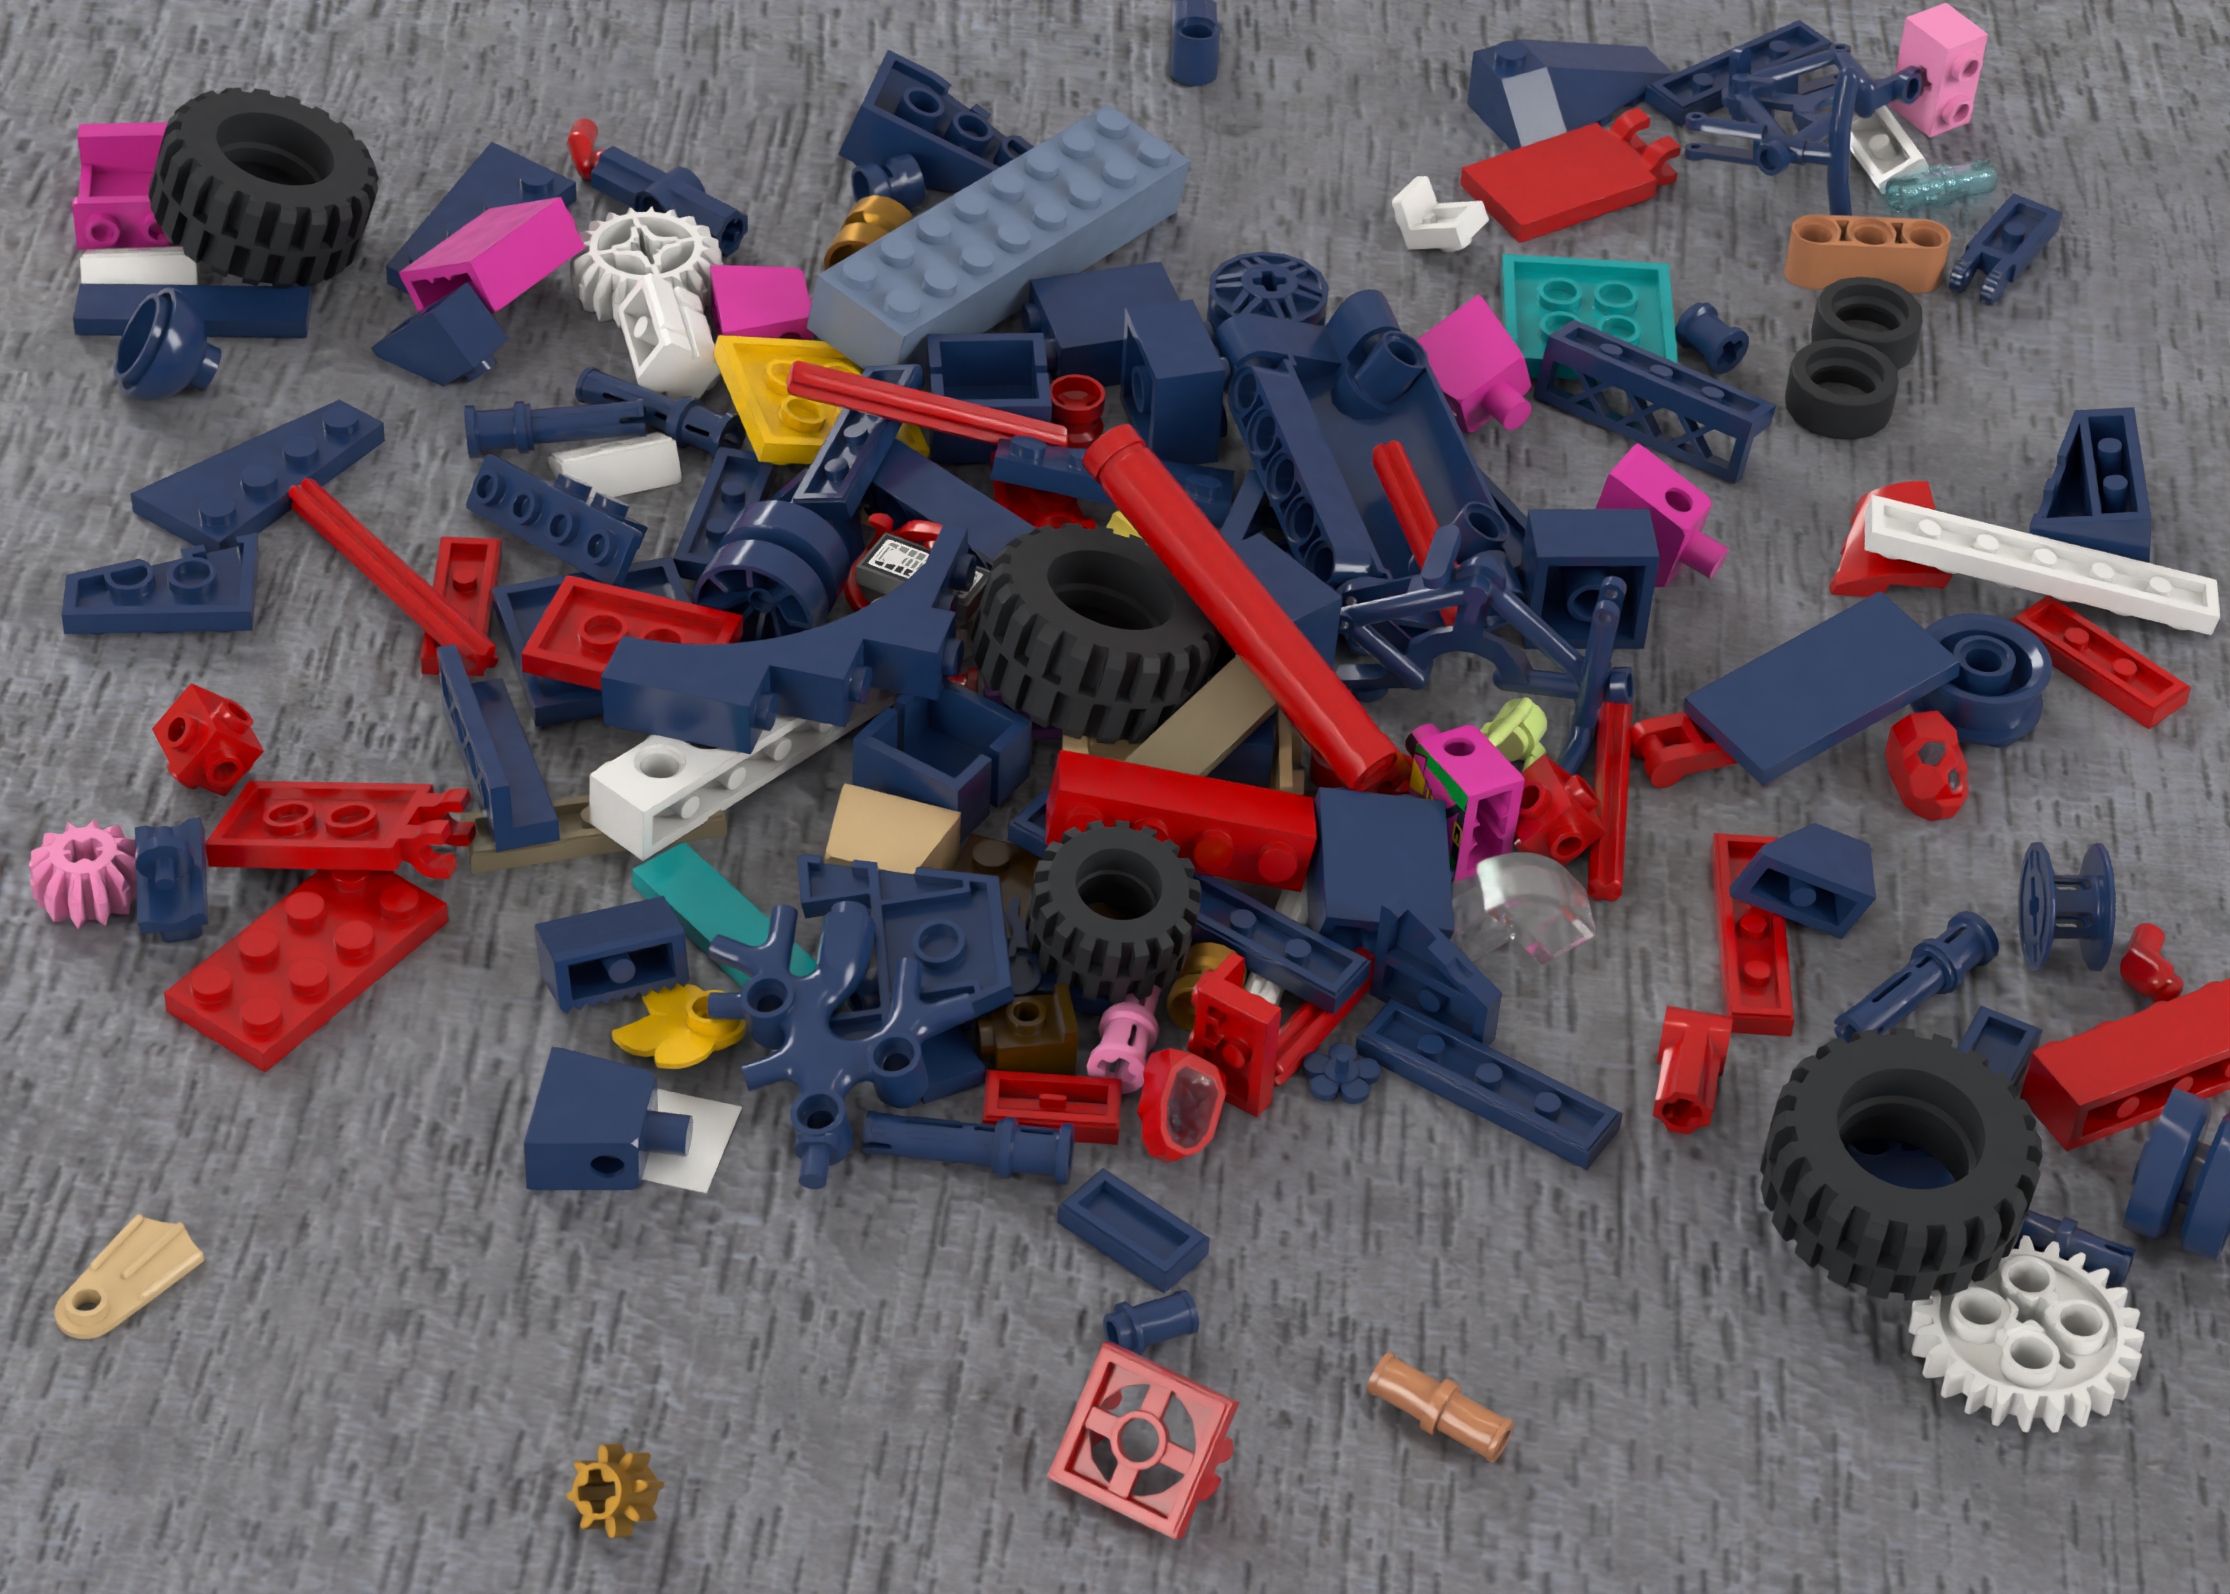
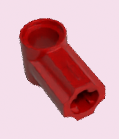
M1667 1005L1656 1064L1661 1065L1652 1115L1660 1119L1665 1124L1667 1130L1691 1134L1695 1129L1710 1126L1718 1090V1076H1723L1733 1017Z

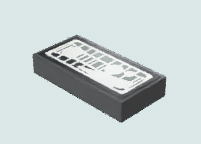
M885 532L856 566V583L888 594L904 583L926 563L932 549ZM976 566L975 577L970 591H961L958 596L957 621L966 624L979 608L990 570Z

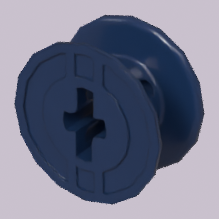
M2032 842L2025 853L2018 893L2020 943L2026 964L2030 970H2041L2048 960L2053 939H2079L2082 957L2089 970L2102 971L2108 962L2112 948L2116 918L2114 872L2109 852L2103 843L2091 844L2084 855L2079 875H2054L2050 855L2042 842ZM2056 887H2074L2077 890L2058 889ZM2056 924H2074L2077 927H2059Z

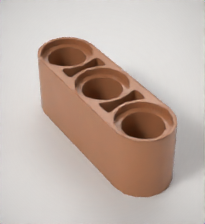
M1804 215L1792 223L1784 275L1792 284L1807 289L1823 290L1826 286L1840 279L1868 277L1879 278L1897 284L1909 293H1930L1941 286L1951 233L1944 225L1927 219Z

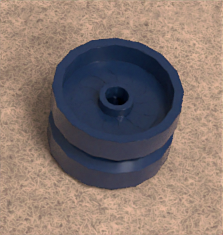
M2173 1088L2156 1127L2152 1126L2139 1157L2131 1184L2134 1185L2125 1213L2123 1228L2157 1240L2168 1232L2181 1203L2189 1206L2179 1237L2182 1250L2217 1262L2230 1234V1112L2223 1117L2211 1146L2204 1144L2203 1141L2212 1113L2209 1100Z

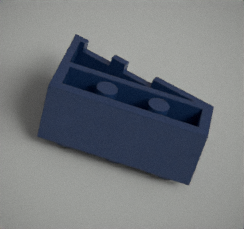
M2134 407L2075 410L2057 454V465L2052 478H2048L2044 487L2043 501L2038 514L2034 513L2031 520L2029 534L2150 563L2152 518Z

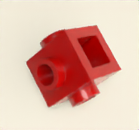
M193 683L185 689L152 728L169 761L167 769L179 783L193 790L200 786L223 797L252 768L255 761L264 752L251 728L253 719L242 706Z
M1543 754L1521 772L1525 782L1513 844L1526 858L1532 859L1537 855L1558 871L1606 833L1594 810L1600 804V801L1593 789L1578 774L1571 776L1546 754Z

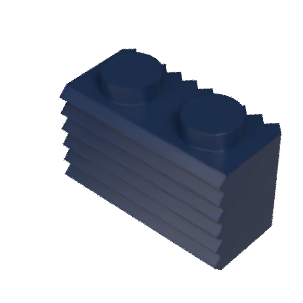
M664 896L542 922L534 926L540 974L558 1007L565 1013H568L572 1007L581 1011L585 1004L594 1008L598 1001L607 1005L611 998L620 1002L624 995L633 999L637 992L646 996L650 989L659 993L663 986L672 990L676 983L685 987L690 980L683 926L680 925L679 919H676L675 913L672 912V908L669 907L668 901L665 900Z

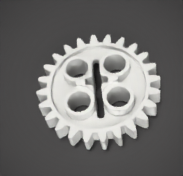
M2023 1235L2019 1248L2012 1249L2009 1256L2001 1258L1998 1269L1983 1281L1974 1282L1971 1279L1968 1288L1964 1291L1949 1296H1942L1938 1289L1932 1291L1929 1300L1913 1301L1908 1332L1915 1335L1912 1354L1914 1356L1926 1357L1923 1369L1925 1378L1945 1376L1940 1395L1947 1398L1961 1392L1968 1396L1964 1412L1969 1415L1983 1405L1991 1408L1992 1425L1999 1426L2007 1414L2017 1416L2022 1432H2029L2033 1418H2043L2047 1427L2055 1433L2059 1432L2063 1415H2067L2078 1426L2084 1427L2087 1424L2090 1409L2103 1416H2107L2110 1412L2113 1398L2124 1400L2127 1396L2130 1381H2135L2142 1357L2140 1351L2144 1340V1332L2136 1329L2140 1316L2139 1310L2124 1307L2128 1290L2125 1287L2105 1289L2110 1271L2103 1268L2087 1273L2083 1270L2086 1254L2080 1252L2066 1261L2059 1258L2060 1249L2058 1242L2052 1241L2044 1253L2034 1251L2030 1237Z

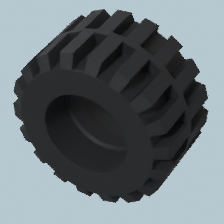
M1101 820L1087 822L1085 832H1081L1073 827L1063 832L1061 843L1052 841L1044 851L1043 861L1039 860L1026 915L1025 930L1029 931L1026 942L1030 953L1039 954L1038 967L1045 975L1055 972L1058 975L1056 984L1066 983L1069 990L1073 986L1082 989V998L1096 1001L1097 994L1108 995L1110 1003L1125 1002L1126 994L1131 993L1140 1000L1151 996L1154 985L1161 989L1169 985L1173 981L1175 971L1180 972L1186 962L1201 905L1199 904L1201 896L1200 880L1193 879L1195 867L1189 858H1177L1180 847L1170 839L1160 842L1156 839L1157 831L1149 827L1143 826L1141 831L1130 829V822L1115 820L1114 827H1104ZM1097 902L1114 903L1131 910L1139 918L1132 920L1110 919L1092 911L1087 905Z

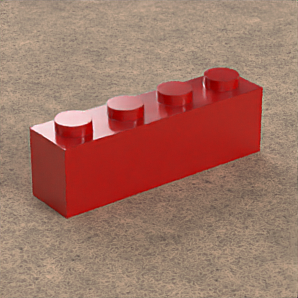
M1061 749L1046 803V845H1050L1052 841L1061 843L1063 832L1073 827L1081 832H1085L1087 822L1101 820L1104 827H1114L1115 820L1130 822L1129 828L1141 831L1143 826L1156 830V839L1160 842H1164L1167 839L1172 840L1180 847L1177 858H1189L1195 867V873L1296 892L1302 891L1317 839L1314 797Z
M2230 978L2221 982H2209L2192 993L2170 1001H2158L2141 1012L2116 1021H2104L2087 1032L2060 1042L2051 1041L2042 1045L2031 1054L2020 1095L2021 1100L2024 1099L2027 1102L2031 1111L2066 1151H2070L2161 1116L2173 1088L2205 1099L2229 1090Z

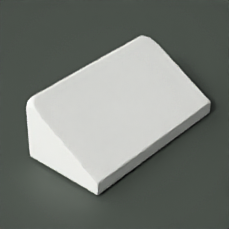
M1886 105L1876 109L1874 115L1870 118H1861L1857 114L1853 116L1850 151L1881 194L1923 188L1937 183L1926 160Z
M182 246L87 249L80 257L81 283L199 285L200 262L196 263L187 257Z
M660 432L646 434V437L635 436L552 453L548 457L550 468L556 479L559 473H563L593 486L589 495L593 499L596 492L616 497L678 484L682 479L676 441Z

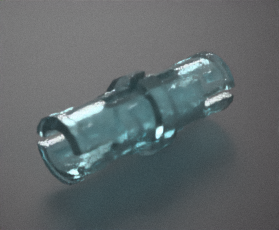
M1988 158L1956 166H1948L1945 163L1930 166L1927 171L1919 174L1890 178L1886 183V199L1889 207L1893 206L1892 210L1896 213L1938 204L1940 208L1946 207L1962 197L1993 192L1997 186V172L1995 166L1990 164Z

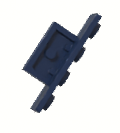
M492 454L485 456L466 502L468 510L601 582L617 587L623 585L636 551L640 548L648 529L647 526L626 516L630 508L628 504L596 492L594 499L591 498L589 495L593 486L579 479L559 473L556 482L533 475Z

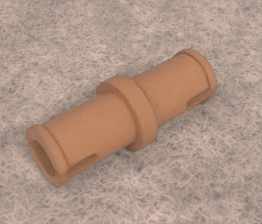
M1387 1352L1382 1357L1368 1382L1367 1393L1378 1396L1421 1420L1420 1429L1435 1436L1440 1431L1482 1454L1492 1463L1498 1459L1512 1435L1515 1426L1514 1421L1509 1418L1505 1419L1460 1394L1461 1385L1448 1378L1441 1383L1397 1359L1396 1355Z

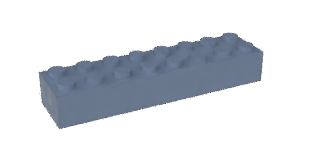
M1107 104L818 274L806 328L864 370L867 366L916 364L920 365L923 371L926 369L927 334H982L1021 310L1023 304L1029 303L1030 280L1080 273L1175 214L1179 206L1191 161L1171 148L1165 141L1156 138L1128 119L1125 114Z

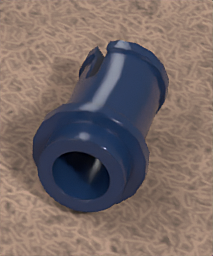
M1179 1290L1172 1295L1131 1306L1125 1301L1116 1304L1113 1312L1104 1316L1103 1329L1107 1342H1112L1141 1356L1144 1347L1185 1334L1197 1333L1199 1329V1316L1192 1296L1186 1290Z

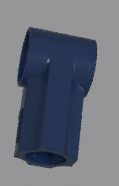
M1172 0L1171 76L1176 81L1186 85L1197 86L1211 83L1217 76L1221 27L1217 21V3L1212 0Z

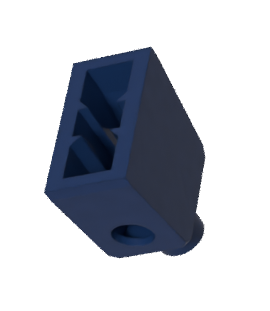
M552 1047L524 1140L526 1188L530 1190H633L641 1185L649 1152L688 1156L692 1140L693 1116L658 1111L657 1077L649 1070L565 1048Z

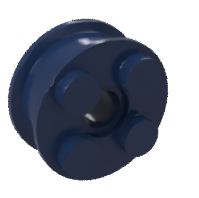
M1978 613L1948 616L1935 621L1925 629L1926 632L1960 660V669L1957 678L1910 703L1915 713L1939 711L1956 729L1958 741L1970 744L2003 748L2010 746L2014 740L2032 731L2041 717L2043 709L2041 693L2048 686L2052 673L2050 654L2044 644L2033 633L2007 619Z

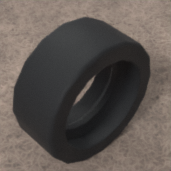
M1868 277L1840 279L1826 286L1817 298L1811 328V342L1827 339L1854 340L1872 346L1888 356L1896 369L1899 370L1907 366L1916 354L1923 322L1922 307L1911 293L1897 284L1879 278ZM1843 321H1871L1885 326L1889 331H1863L1851 327Z
M1827 339L1812 342L1798 350L1791 361L1785 391L1786 409L1797 423L1809 431L1825 437L1853 440L1871 436L1885 428L1892 416L1899 384L1897 369L1888 356L1872 346L1854 340ZM1825 382L1845 383L1857 387L1867 394L1858 396L1839 395L1826 391L1816 384Z

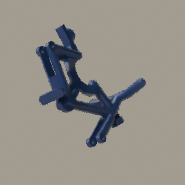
M1837 43L1831 45L1829 50L1751 73L1750 50L1742 46H1736L1731 51L1729 58V86L1721 91V103L1724 107L1728 108V112L1733 120L1707 117L1706 114L1701 112H1692L1685 116V127L1693 131L1753 139V150L1694 142L1685 145V158L1691 161L1708 159L1758 166L1764 174L1774 176L1786 170L1789 163L1806 165L1807 163L1827 166L1830 215L1852 216L1849 166L1853 114L1855 112L1859 117L1867 119L1874 115L1876 109L1894 100L1905 104L1915 102L1922 88L1920 68L1910 66L1890 77L1873 80L1853 57L1851 47L1847 44ZM1833 64L1840 70L1839 73L1798 84V75ZM1833 104L1832 113H1816L1821 108ZM1775 110L1792 112V120L1798 130L1797 134L1790 136L1785 133L1774 119ZM1826 138H1828V144L1821 143Z
M1444 525L1436 530L1421 574L1362 587L1356 584H1348L1342 589L1343 607H1341L1338 633L1347 634L1380 663L1338 665L1337 676L1348 689H1351L1352 694L1359 702L1377 701L1386 695L1388 689L1392 688L1421 690L1428 683L1434 658L1440 654L1454 651L1475 653L1495 664L1497 669L1493 673L1492 680L1494 685L1500 690L1574 699L1575 709L1566 745L1555 762L1571 776L1578 773L1590 752L1598 724L1599 711L1604 706V703L1631 704L1633 702L1635 684L1632 668H1612L1611 663L1623 601L1627 590V585L1621 578L1610 576L1602 582L1598 601L1592 615L1585 656H1582L1505 586L1507 582L1505 571L1494 558L1481 555L1467 559L1461 565L1454 566L1462 542L1460 530L1455 525ZM1458 606L1453 626L1435 628L1414 638H1411L1392 621L1393 619ZM1490 606L1564 673L1534 670L1525 652L1506 640L1484 631Z

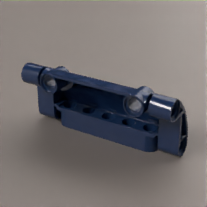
M1366 289L1347 297L1326 326L1253 313H1242L1230 317L1217 328L1214 335L1215 344L1221 357L1225 356L1227 358L1231 371L1227 395L1230 411L1295 560L1340 595L1342 589L1348 584H1356L1362 587L1421 574L1420 567L1372 464L1374 457L1372 451L1374 447L1379 443L1387 444L1395 440L1403 445L1440 527L1455 525L1459 528L1462 542L1456 557L1457 564L1461 565L1465 560L1481 555L1491 556L1505 571L1507 578L1505 586L1528 605V597L1503 546L1510 535L1509 525L1499 512L1428 362L1426 351L1414 338L1402 332L1382 292ZM1491 606L1484 629L1486 632L1508 624ZM1439 610L1392 620L1411 638L1435 628L1446 627ZM1343 634L1352 652L1370 655L1347 634Z

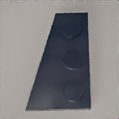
M257 532L236 537L237 546L206 553L205 547L202 544L181 549L182 559L150 565L139 558L66 575L61 614L64 634L100 635L105 633L229 632L253 630L259 558Z

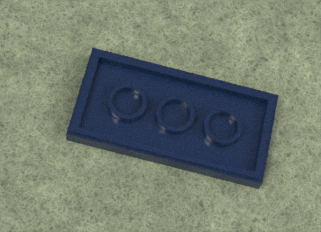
M1879 591L1686 696L1684 713L1763 786L1959 676L1960 660Z

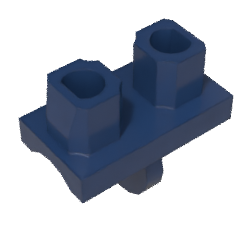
M191 818L173 827L160 826L156 828L147 825L135 827L137 924L142 935L160 932L163 941L167 943L199 938L203 935L202 925L208 924L205 828L201 818Z

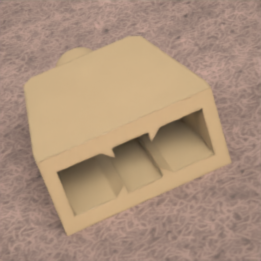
M845 783L841 789L826 848L825 864L851 867L853 860L877 862L879 870L914 874L916 867L952 871L960 855L961 812Z

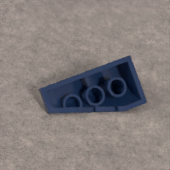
M1527 39L1504 41L1495 46L1473 51L1467 105L1511 150H1515L1596 122L1603 127L1611 122L1612 112L1622 106L1635 107L1643 102L1647 85L1674 73L1644 46Z
M888 50L838 155L852 161L857 167L871 162L880 167L886 164L888 158L908 153L912 155L919 165L926 187L959 192L1034 148V146L1021 136L1011 135L1006 137L990 125L988 120L991 114L981 106L976 104L969 109L951 96L948 91L952 84L940 75Z

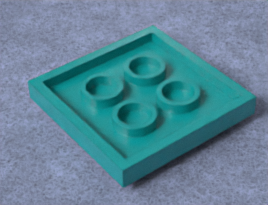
M1502 254L1500 268L1502 323L1525 359L1529 378H1538L1548 336L1572 320L1584 323L1678 363L1669 263ZM1559 363L1555 378L1579 379L1574 369Z

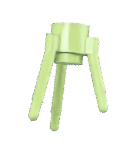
M1527 697L1512 699L1505 703L1493 722L1485 723L1480 729L1508 761L1522 759L1525 762L1523 771L1543 754H1546V749L1539 741L1547 730V719L1541 708Z

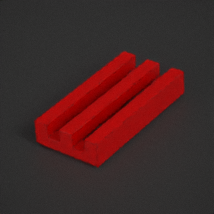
M987 1070L983 1123L996 1125L998 1119L1004 1120L1006 1116L1016 1117L1019 1125L1059 1129L1063 1123H1072L1075 1125V1142L1118 1145L1122 1079Z

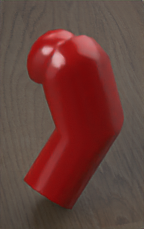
M2142 923L2136 926L2120 963V974L2132 989L2143 996L2150 995L2154 1003L2178 998L2183 992V980L2173 973L2174 966L2160 955L2165 935L2156 925Z

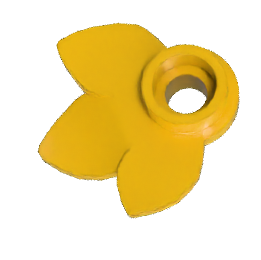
M676 983L672 990L663 986L659 993L650 989L646 996L642 994L643 1002L650 1015L631 1024L614 1029L611 1032L613 1041L626 1052L642 1057L655 1056L657 1068L681 1069L706 1060L713 1051L723 1050L740 1041L746 1034L747 1022L746 1020L709 1019L708 997L710 992H728L720 990L703 991L696 985L686 984L683 987Z

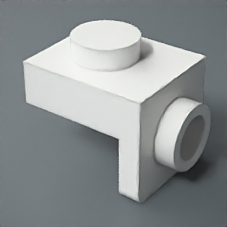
M1427 176L1414 178L1392 200L1395 219L1401 229L1408 250L1440 248L1442 252L1446 253L1458 251L1468 246L1472 241V237L1489 221L1483 201L1437 203Z

